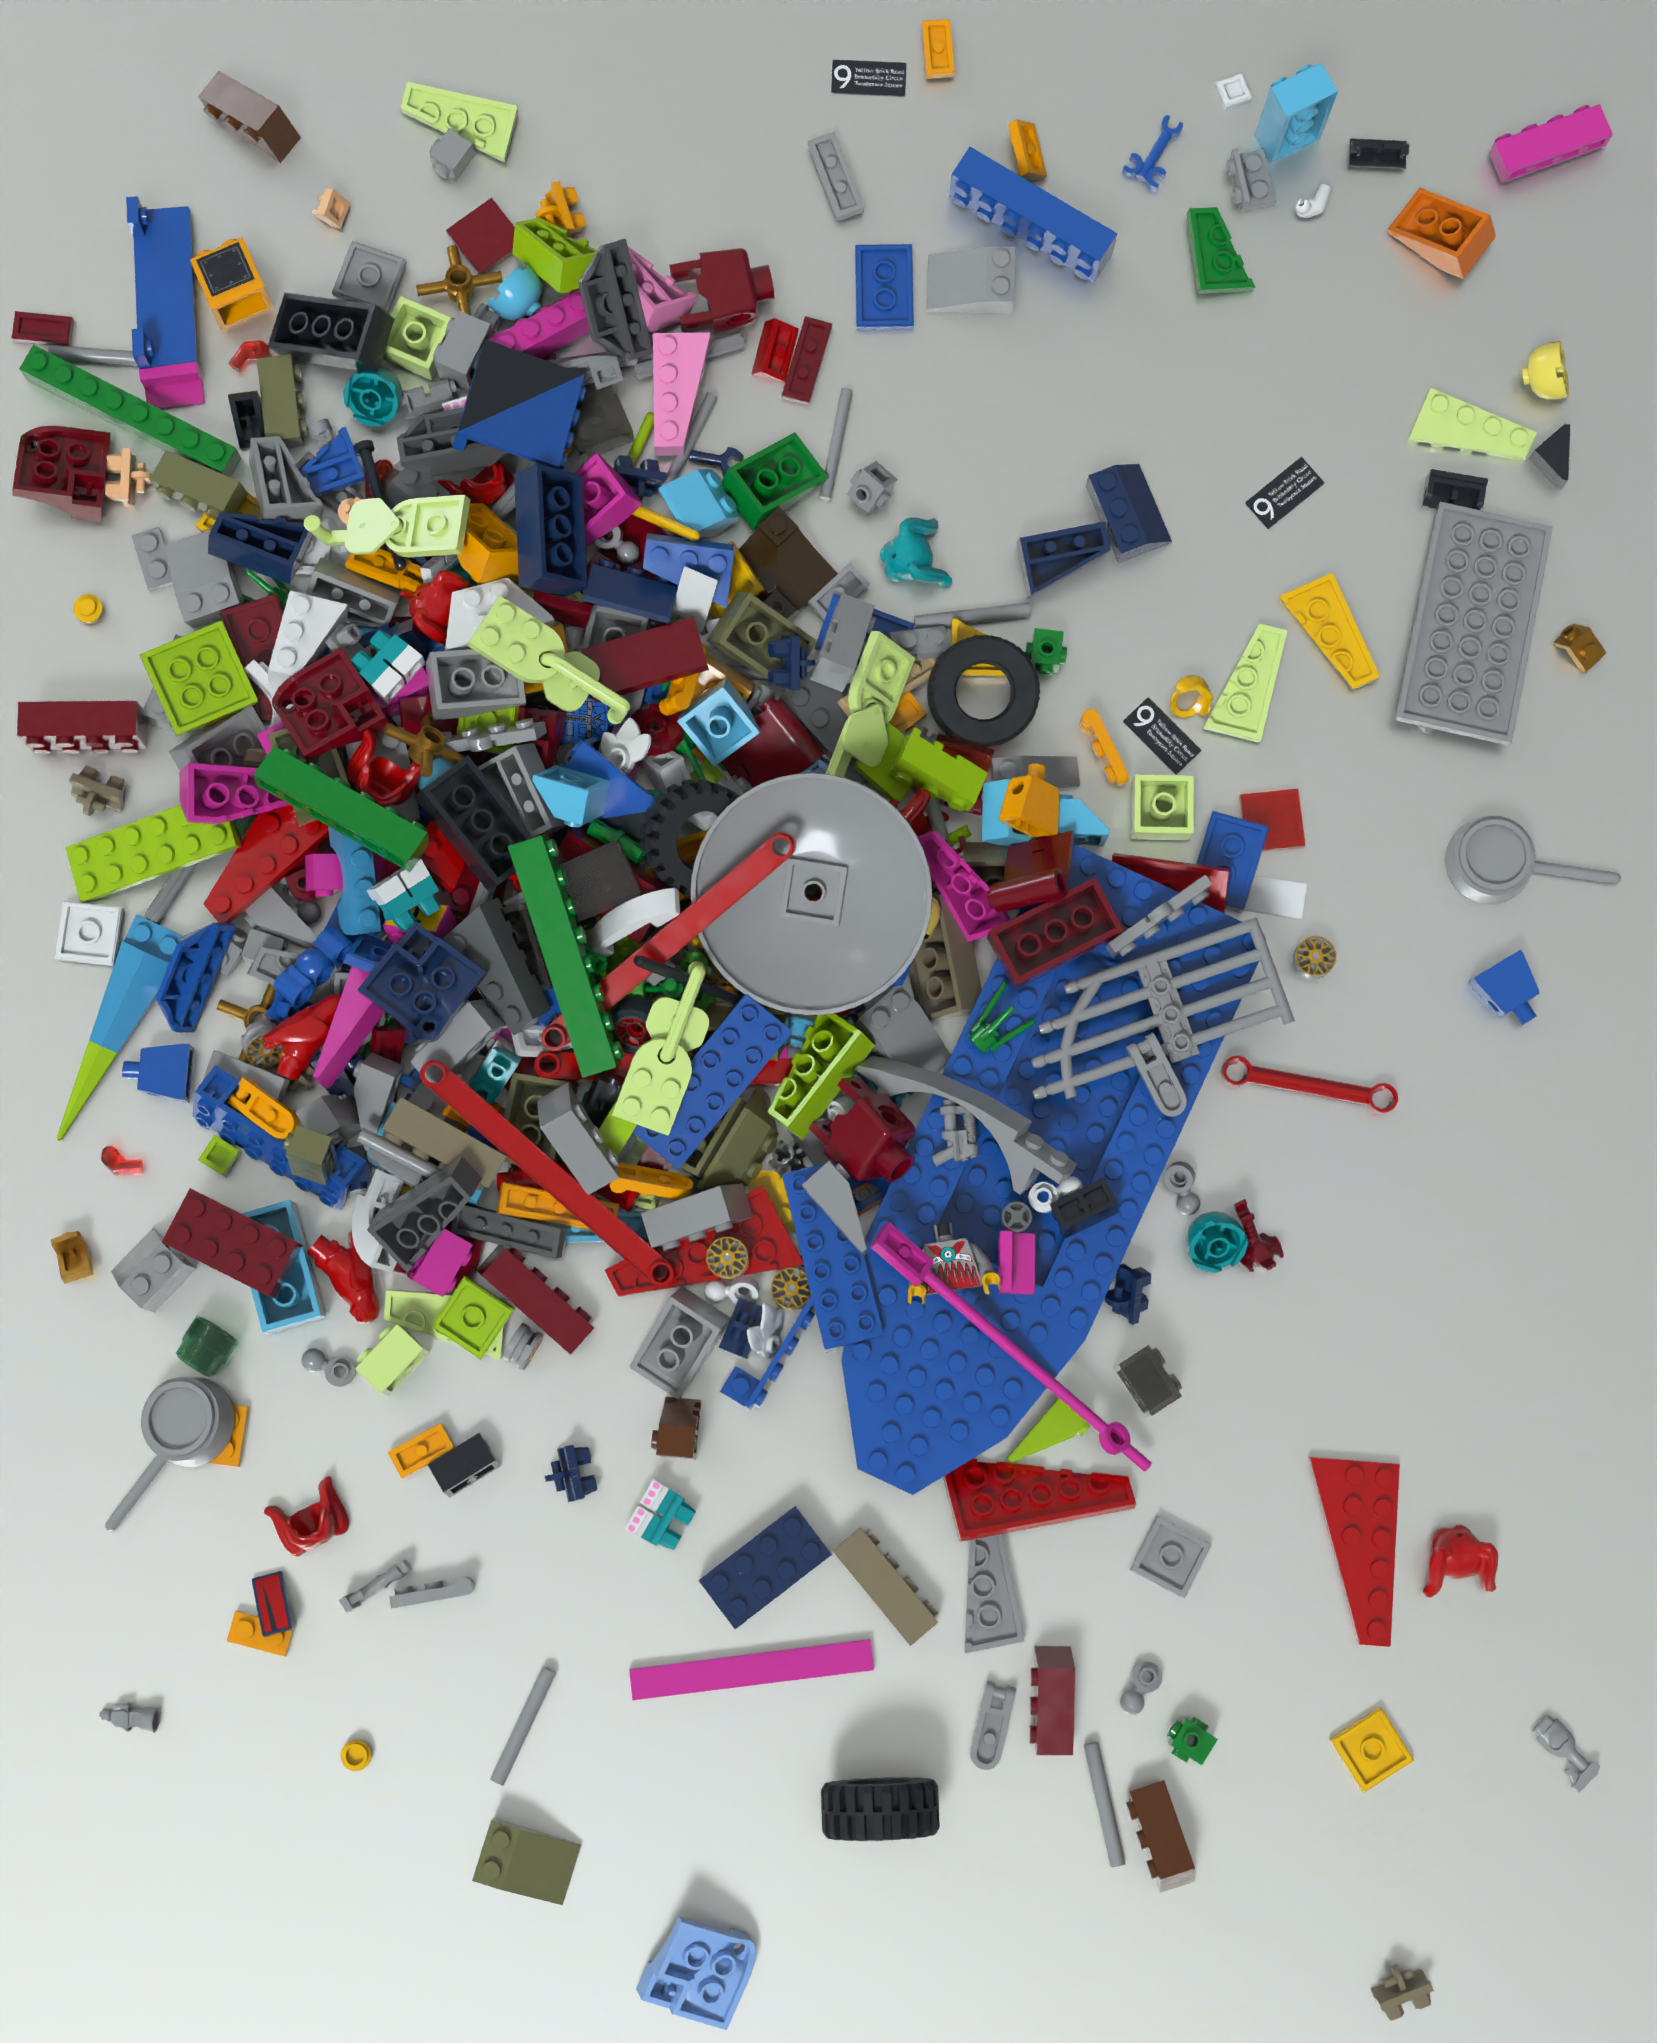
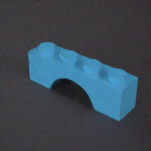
M328 826L330 846L338 856L343 877L342 897L337 905L340 932L343 935L381 932L379 905L376 900L373 901L366 891L376 885L373 853L370 849Z

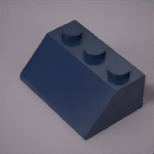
M1139 464L1114 465L1088 475L1086 482L1087 491L1100 521L1106 522L1109 543L1118 563L1172 543Z
M599 558L598 563L592 562L587 581L588 588L585 589L583 601L669 624L677 584L658 575L655 578L645 576V570L628 566L627 571L615 568L616 562Z

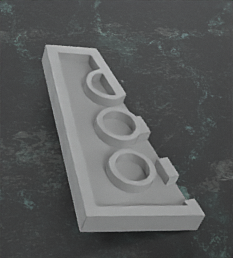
M259 947L247 974L273 986L276 978L284 970L288 969L291 964L295 967L296 960L300 954ZM345 963L341 964L338 969L334 966L331 977L325 983L314 985L317 991L312 994L308 1002L315 1004L333 994L335 971L350 972L353 966Z

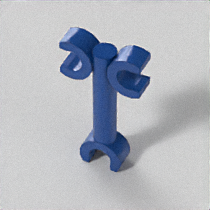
M1169 115L1163 118L1161 134L1145 161L1143 162L1138 154L1132 153L1129 161L1135 163L1137 167L1132 169L1124 165L1122 170L1126 177H1137L1140 181L1145 182L1148 189L1152 191H1157L1159 184L1154 182L1152 177L1158 176L1164 179L1166 176V171L1163 168L1154 166L1170 139L1179 136L1183 128L1182 122L1175 129L1169 128L1167 126L1170 120Z

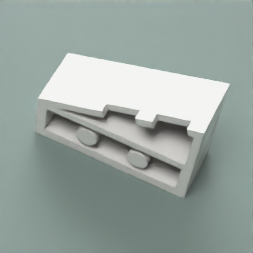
M290 591L268 668V683L280 686L298 671L318 661L320 655L328 647L324 642L333 633L334 628L340 623L344 625L347 621L348 604Z

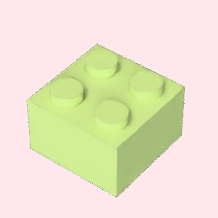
M400 296L391 314L395 320L382 359L433 380L437 372L433 354L439 343L443 344L447 336L445 331L451 317Z
M1135 774L1131 782V839L1190 840L1194 833V776Z
M398 1324L395 1327L389 1325L379 1335L380 1343L372 1350L367 1348L358 1357L357 1362L359 1365L355 1368L381 1394L387 1396L396 1389L430 1352L410 1332Z

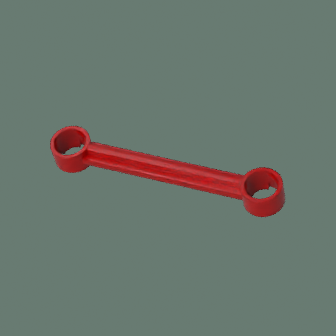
M1242 1056L1228 1058L1220 1071L1224 1083L1231 1087H1240L1247 1082L1367 1105L1370 1111L1379 1115L1390 1112L1398 1103L1397 1091L1393 1086L1386 1083L1377 1084L1372 1088L1252 1066ZM1241 1062L1246 1067L1247 1074H1244L1241 1080L1233 1081L1227 1076V1068L1232 1064ZM1385 1089L1391 1094L1392 1101L1385 1108L1380 1109L1374 1105L1372 1096L1374 1093Z

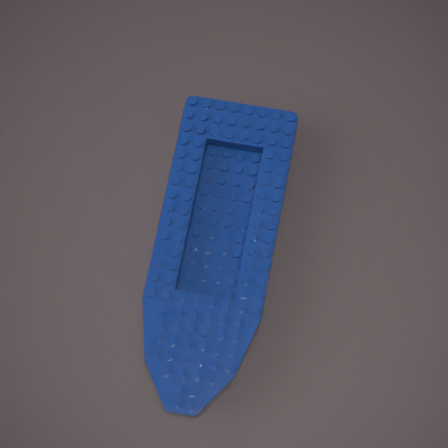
M1073 844L1068 891L1096 877L1123 928V932L1143 918H1148L1147 915L1154 909L1179 894V892ZM1045 902L1020 908L1016 917ZM1191 902L1183 908L1185 913L1172 923L1168 919L1159 925L1161 930L1148 940L1143 936L1134 942L1137 947L1124 957L1119 953L1112 958L1106 949L1108 945L1106 943L1016 990L1013 989L998 958L996 959L942 1075L989 1095L1031 1120L1029 1132L1040 1136L1045 1143L1065 1153L1069 1159L1077 1163L1070 1176L1079 1178L1083 1188L1105 1178L1118 1203V1213L1064 1239L1060 1233L1057 1221L1052 1216V1212L1040 1213L1030 1205L1028 1195L1034 1185L1021 1195L1013 1190L1009 1167L1000 1146L990 1131L975 1116L976 1145L979 1146L978 1157L973 1159L970 1157L965 1162H962V1160L955 1162L952 1158L936 1167L931 1156L947 1148V1141L942 1139L941 1135L945 1128L944 1116L940 1115V1107H943V1100L949 1099L933 1094L907 1148L915 1158L914 1163L902 1178L890 1184L865 1237L868 1253L864 1257L883 1329V1336L845 1345L841 1358L858 1470L914 1495L1006 1439L1047 1388L941 1295H926L925 1304H922L921 1297L913 1296L911 1304L907 1302L909 1281L870 1248L882 1226L890 1222L916 1246L924 1250L925 1244L936 1243L934 1225L951 1223L954 1240L967 1238L969 1243L976 1244L989 1258L994 1272L998 1274V1234L1000 1231H1006L1001 1224V1213L1011 1202L1017 1201L1026 1204L1031 1210L1032 1220L1028 1228L1022 1233L1035 1235L1034 1294H998V1286L996 1284L988 1286L989 1294L984 1293L983 1285L979 1288L955 1292L1055 1378L1086 1340L1225 1036L1197 1045L1200 1054L1171 1064L1168 1055L1166 1056L1187 1099L1184 1111L1180 1115L1171 1117L1164 1115L1157 1109L1136 1066L1075 1087L1077 1096L1068 1100L1065 1098L1064 1091L1054 1095L1049 1094L1042 1099H1035L1033 1095L1034 1089L1060 1080L1062 1076L1060 1061L1034 1068L1031 1059L1060 1048L1065 1027L1058 1030L1054 1029L1053 1032L1041 1034L1038 1025L1070 1013L1084 989L1066 994L1064 989L1066 983L1073 980L1077 981L1081 977L1230 927L1242 921L1201 902L1196 906ZM1249 932L1167 960V964L1173 978L1256 948ZM1259 961L1178 988L1177 991L1182 1005L1249 983ZM1138 971L1103 982L1089 1006L1144 988ZM1005 981L1008 985L983 1026L986 1023L991 1025L1011 1005L1015 1006V1010L996 1029L999 1034L996 1040L1031 1019H1034L1036 1023L1002 1044L994 1053L989 1049L983 1054L968 1039L972 1034L970 1029L977 1023L1002 982ZM1242 998L1188 1016L1187 1019L1192 1033L1194 1034L1232 1021ZM1148 999L1079 1022L1074 1043L1154 1016ZM1158 1027L1072 1056L1073 1075L1129 1056L1126 1046L1132 1043L1139 1044L1145 1040V1036L1154 1033L1160 1045L1164 1044ZM956 1115L957 1131L965 1130L963 1115ZM1042 1172L1039 1173L1035 1184L1048 1182L1054 1187L1060 1185ZM1041 1192L1038 1195V1200L1042 1203L1047 1202L1049 1199L1047 1192Z

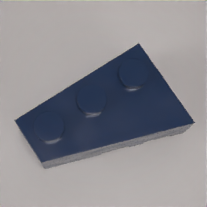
M220 512L209 533L208 554L291 585L312 541V533L305 529L304 523L287 522L286 518L276 517V520L257 519V515Z
M1106 522L1019 538L1016 543L1027 599L1106 555L1111 550Z

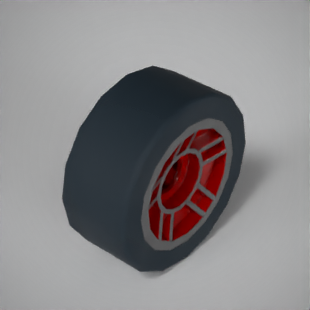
M640 996L627 997L618 1003L611 1015L614 1022V1029L611 1030L614 1040L619 1041L622 1049L635 1054L642 1044L651 1040L646 1028V1020L654 1001Z

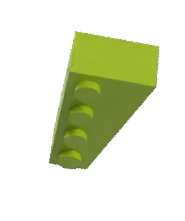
M835 1013L817 1015L813 1026L808 1027L804 1035L806 1040L799 1054H795L791 1062L793 1067L789 1076L783 1079L768 1110V1113L776 1121L801 1140L810 1131L808 1128L812 1122L820 1118L841 1089L837 1084L841 1078L851 1077L856 1071L857 1065L864 1061L875 1046L860 1030Z

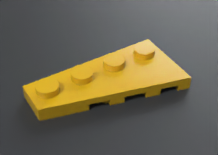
M1333 572L1279 596L1281 602L1352 690L1380 679L1377 668Z

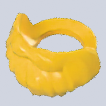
M1187 675L1185 678L1180 679L1176 683V691L1170 699V708L1173 713L1182 718L1191 717L1197 713L1202 716L1208 715L1213 695L1205 680L1196 675ZM1197 690L1201 694L1189 709L1177 708L1176 700L1181 693Z

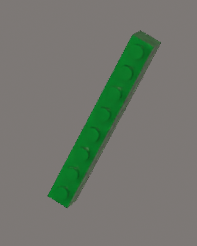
M34 344L19 368L27 381L164 451L167 450L228 477L233 475L242 459L236 447Z
M548 834L510 845L508 849L582 1078L616 1068L622 1064L623 1050L620 1042L614 1040L611 1031L614 1029V1022L611 1014L605 1012L602 1001H605V994L601 984H596L593 972L596 971L595 963L592 956L586 953L584 947L586 935L582 926L577 925L574 916L577 914V907L574 899L568 897L565 888L568 885V880L564 869L559 868L556 856L559 855L557 845L554 839H549Z

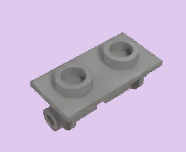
M448 379L428 384L430 393L427 394L424 393L423 386L404 390L401 406L405 421L444 411L442 403L459 399L454 380L448 381Z

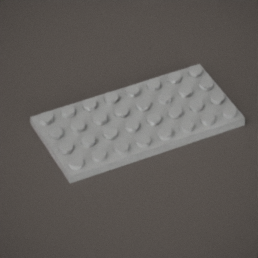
M1439 502L1395 717L1396 721L1510 746L1515 729L1553 526Z

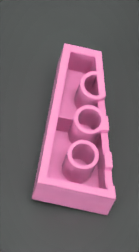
M711 332L653 333L655 456H678L685 454L711 345Z

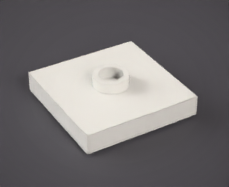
M63 901L55 959L114 966L117 958L124 909L117 906Z

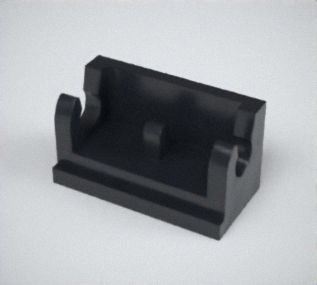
M1431 469L1425 480L1421 508L1437 510L1439 502H1445L1481 510L1484 505L1488 478Z
M608 1071L595 1075L583 1103V1108L598 1129L618 1098L625 1077Z
M1105 1178L1050 1204L1052 1216L1057 1221L1060 1233L1064 1239L1118 1213V1203Z
M480 1433L428 1464L443 1493L449 1498L501 1466Z

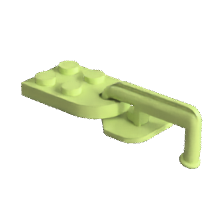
M466 495L413 498L399 503L392 510L380 498L362 499L356 502L350 510L347 530L328 531L321 525L320 518L315 515L305 518L304 527L326 546H345L350 553L355 555L372 554L384 543L402 557L462 554L470 499Z
M501 595L467 645L516 678L527 683H542L546 699L564 711L573 712L578 710L589 694L610 707L607 712V718L612 724L621 723L630 710L631 706L628 700L598 682L600 670L594 661L577 651L565 653L561 638L552 628Z
M871 631L853 677L848 695L851 715L843 726L826 774L844 777L851 757H854L865 766L875 767L881 762L888 745L885 724L891 720L896 711L915 657L880 631Z
M695 961L688 966V974L690 976L680 1001L670 997H661L653 1003L646 1020V1028L651 1040L642 1044L635 1052L612 1111V1116L669 1136L691 1078L692 1066L687 1052L702 1045L709 1027V1018L705 1011L693 1006L705 976L706 969L703 963Z

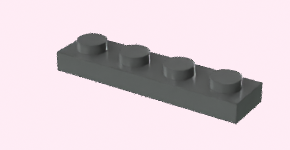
M466 1204L453 1219L451 1232L557 1259L562 1258L566 1228L531 1219L499 1214L495 1210Z

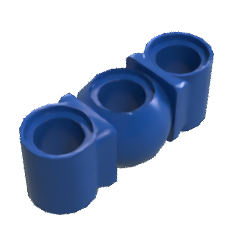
M334 926L325 928L317 939L312 942L315 948H308L303 951L297 958L295 967L291 964L274 982V989L296 1008L304 1005L311 998L312 994L317 991L314 985H321L331 977L334 966L338 969L343 964L346 953L354 944Z

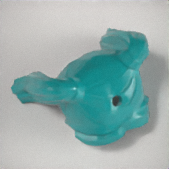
M915 517L905 519L899 525V535L882 547L880 557L885 563V574L890 580L895 582L917 580L924 583H939L943 587H948L952 584V578L947 572L932 567L933 553L925 536L935 533L939 528L938 521L935 518L930 520Z

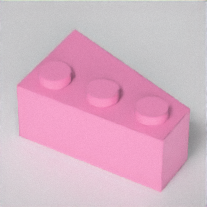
M628 247L648 333L680 323L679 316L690 314L697 295L691 291L688 293L682 291L674 285L676 280L669 275L666 278L652 269L654 265Z

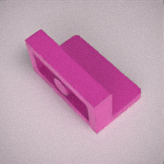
M197 362L139 369L140 381L145 388L147 403L161 410L202 405L205 403L202 373Z
M1012 1231L999 1232L998 1276L1000 1277L1002 1289L999 1290L998 1288V1294H1034V1234L1012 1233Z

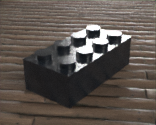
M284 293L267 347L279 355L291 354L294 361L378 372L395 318L373 304Z
M467 755L422 789L414 798L486 890L490 892L516 872L508 846L532 839V836Z

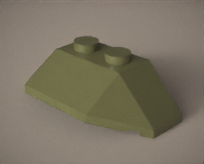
M758 1085L705 1171L702 1179L697 1184L696 1188L700 1192L722 1185L743 1183L744 1187L748 1186L751 1180L759 1175L762 1169L761 1163L765 1156L774 1150L777 1144V1126L775 1119L768 1113L771 1106L770 1098L763 1088Z

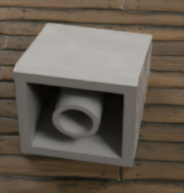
M153 1228L111 1272L119 1288L140 1308L155 1313L196 1268L176 1249L162 1243L164 1237Z

